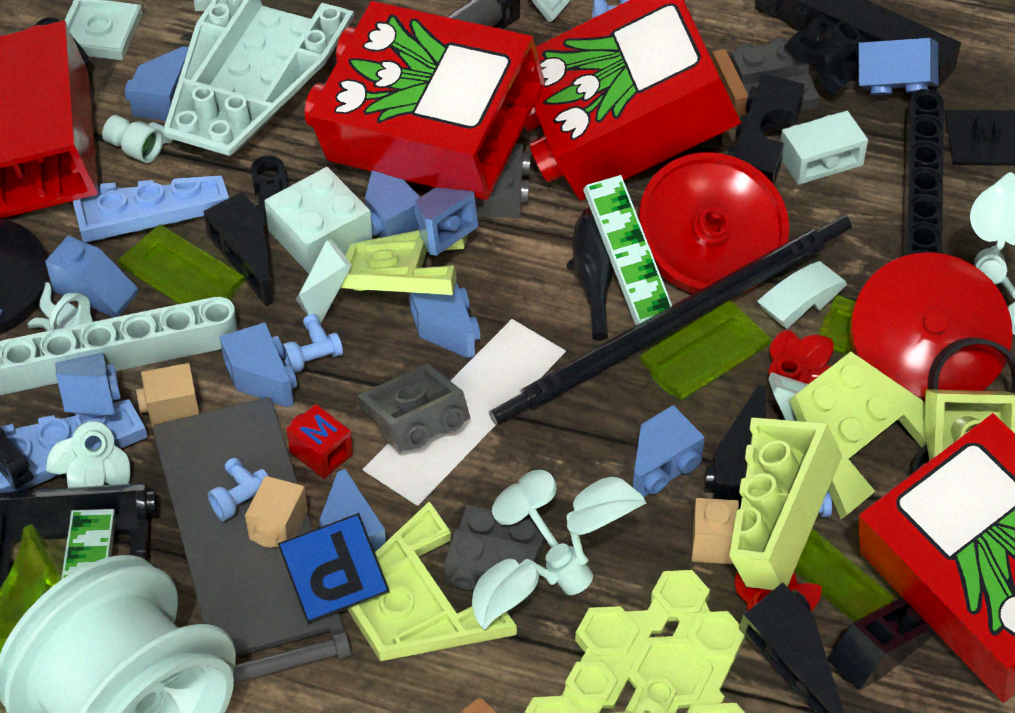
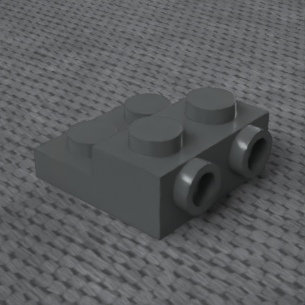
M776 38L769 45L757 47L746 43L740 45L735 51H731L730 59L748 94L752 86L758 87L763 73L805 84L801 111L819 107L820 97L808 74L810 64L797 61L785 49L784 45L788 42L786 38Z
M522 143L515 144L488 201L475 198L477 217H521V203H528L529 181L522 180V176H530V154L523 153Z
M428 363L357 395L361 409L378 423L382 438L399 453L404 450L420 448L427 443L429 438L439 433L456 431L465 421L471 419L463 390Z
M466 504L459 530L455 529L444 563L445 583L453 584L463 590H472L487 570L503 560L514 559L520 564L524 560L530 559L539 564L545 537L530 517H525L511 525H501L495 520L491 509Z

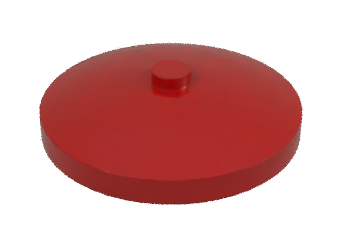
M694 153L675 159L665 165L648 183L637 212V217L660 275L676 287L692 294L788 242L789 239L787 209L773 183L751 164L739 158L721 153ZM758 284V285L754 286L753 288H751V289L745 291L744 293H746V292H748V291H750V290L756 288V287L759 286L760 284Z
M914 253L885 264L865 283L856 299L851 314L850 339L853 353L924 402L926 400V389H928V376L931 365L939 352L947 345L959 339L977 337L996 342L1009 351L1012 346L1011 315L998 287L985 273L974 265L947 254ZM972 344L955 351L944 363L939 375L938 390L985 391L1001 373L1007 361L998 350L987 344Z

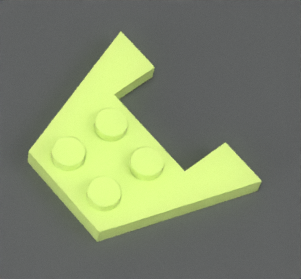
M419 230L349 244L345 256L352 266L341 288L357 291L381 290L453 295L457 278L454 265L422 268L426 252L429 251L420 237ZM467 235L446 250L464 249Z
M852 352L844 356L789 400L798 421L828 424L842 454L828 489L840 519L844 518L876 492L851 463L849 458L896 420L900 421L921 448L926 445L924 432L925 402Z
M430 501L375 552L390 593L347 609L380 661L517 635V626L507 611L495 618L486 630L476 620L472 606L457 614L419 559V556L451 541L449 528Z

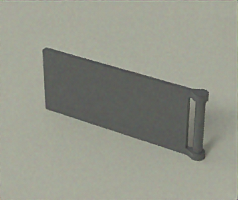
M266 397L154 425L152 429L204 624L217 626L229 634L235 646L236 657L329 631L332 637L329 640L237 664L233 673L234 683L337 656L338 659L351 656L349 642L339 613L307 624L279 548L263 547L255 541L249 540L245 514L254 496L236 505L235 515L224 522L217 517L208 500V491L216 487H224L229 491L238 486L233 476L229 475L225 470V464L231 458H237L252 475L254 472L263 469L269 477L298 484L271 398ZM306 514L296 536L312 530L308 514Z

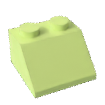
M926 389L924 432L929 461L992 413L1015 433V394L1008 391Z

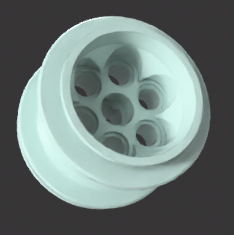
M133 555L107 557L83 566L60 580L44 593L16 624L0 653V702L5 706L7 713H225L234 686L235 646L229 634L217 626L196 624L178 628L174 624L178 609V594L175 583L164 571L153 567L147 560Z

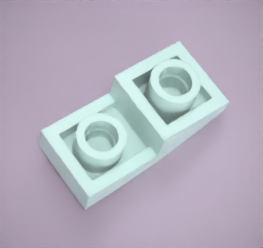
M818 261L788 276L757 302L762 310L785 329H788L811 306L820 311L847 283L826 265Z

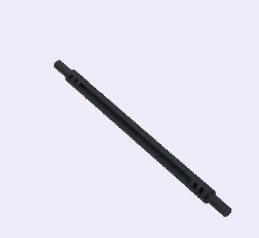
M843 215L818 230L810 229L523 387L520 390L521 394L489 411L491 420L495 425H498L527 408L533 410L788 267L811 256L815 252L823 249L824 243L852 228L849 218Z

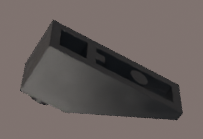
M240 192L203 211L207 236L267 307L273 303L264 223L267 220L262 207L257 202L252 203L243 192Z
M757 386L716 448L714 466L706 465L705 490H712V499L738 500V509L741 508L742 496L739 492L741 479L746 477L748 464L745 460L747 445H751L752 439L750 431L751 418L766 419V386Z
M782 582L743 615L738 629L815 713H842L841 701L814 615L810 612L811 607L797 590L791 591Z
M901 597L853 622L827 660L839 671L844 680L853 684L860 691L883 678L936 634V632Z

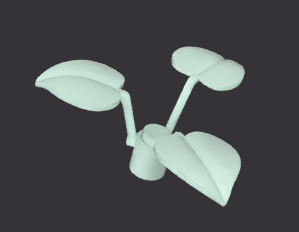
M1008 172L976 198L971 208L970 221L975 233L981 239L989 242L997 241L995 246L984 249L976 255L974 266L985 273L994 284L1001 282L1015 299V287L1006 276L1007 266L1005 258L1000 252L1004 247L1005 241L1015 245V174ZM1015 302L1008 306L1011 315L1012 332L1015 335Z
M544 470L530 471L522 476L518 483L508 486L495 500L492 514L501 525L517 523L530 514L551 546V549L546 554L547 569L530 559H526L520 564L514 559H506L487 570L478 580L472 597L473 612L479 625L486 630L495 618L523 601L535 589L539 575L545 577L550 585L557 582L567 595H575L585 590L592 582L593 573L586 564L588 559L583 553L579 535L592 532L647 504L644 497L626 481L617 477L603 478L585 488L573 502L575 511L567 514V528L571 534L572 547L564 543L558 544L536 510L547 504L555 496L556 482L549 472Z

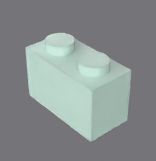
M848 110L782 130L780 142L784 143L782 162L798 185L863 166L868 139Z

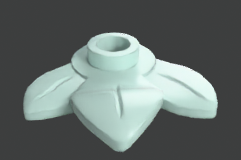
M86 421L80 424L75 429L72 438L57 442L48 454L47 472L53 474L67 473L68 488L104 485V482L110 485L128 484L130 479V462L127 454L114 445L112 431L106 424L100 421ZM89 436H97L101 439V444L96 449H90L85 445L86 439Z

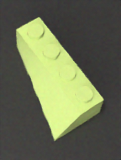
M751 418L750 431L752 439L751 445H747L745 460L748 463L746 477L741 479L739 491L742 496L741 508L736 511L729 554L746 587L774 590L782 582L788 587L842 458V454L827 423Z

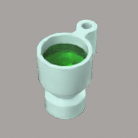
M118 115L111 116L106 121L102 131V137L105 142L117 147L121 146L126 155L144 163H150L156 159L162 145L171 143L173 140L164 137V126L158 123L151 122L147 125L137 121L130 124L129 120Z

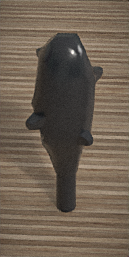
M589 207L584 210L575 224L572 236L573 259L567 263V269L573 270L584 287L591 310L592 338L602 341L608 338L606 304L613 266Z

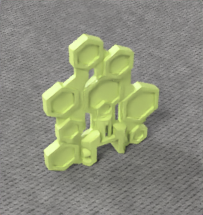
M693 570L663 571L652 591V603L648 610L624 611L621 606L588 609L576 631L575 641L585 654L580 662L575 663L565 681V690L562 696L533 697L524 713H601L603 709H614L628 681L636 690L625 712L613 713H677L678 709H688L687 713H745L737 703H723L725 696L720 692L742 647L745 635L738 629L740 624L728 611L710 612L706 604L709 599L710 589ZM677 621L679 624L673 636L651 637L652 634H661L667 622Z

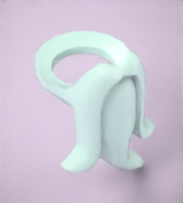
M46 282L40 299V308L47 319L34 318L27 325L29 328H42L46 331L93 322L90 314V301L85 295L75 292L65 294L54 305L51 303L52 288L50 283ZM78 301L79 308L77 309L69 302Z

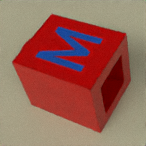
M317 404L304 414L297 415L286 428L290 453L323 479L353 455L351 430Z

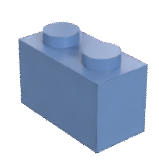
M931 38L859 43V86L870 90V95H890L894 88H906V93H914L920 89H928V86H939L938 42Z

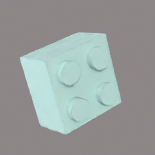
M328 167L264 200L268 231L308 274L326 240H333L342 253L346 255L349 244L373 239L370 210Z

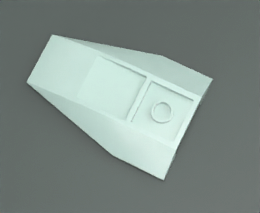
M212 0L196 23L163 129L164 137L228 156L232 155L251 140L325 65L338 44L342 32L354 18V11L321 3L312 19L262 6L261 0Z

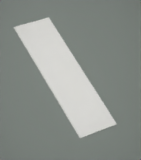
M511 319L451 380L452 383L463 390L471 419L465 421L456 431L439 433L429 438L427 443L420 448L404 450L399 453L388 443L362 470L419 506L495 426L489 416V411L521 394L520 390L523 387L540 379L561 358L566 350Z

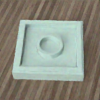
M74 0L65 21L72 36L88 56L124 60L143 11L142 6L138 4L106 0Z

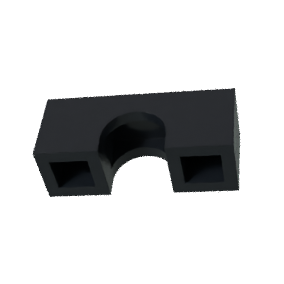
M762 73L758 87L752 86L749 91L746 107L750 109L747 116H740L741 124L737 125L736 136L739 137L737 145L731 144L727 155L751 164L775 185L783 161L784 143L769 139L764 134L773 130L782 131L796 125L803 105L805 84Z

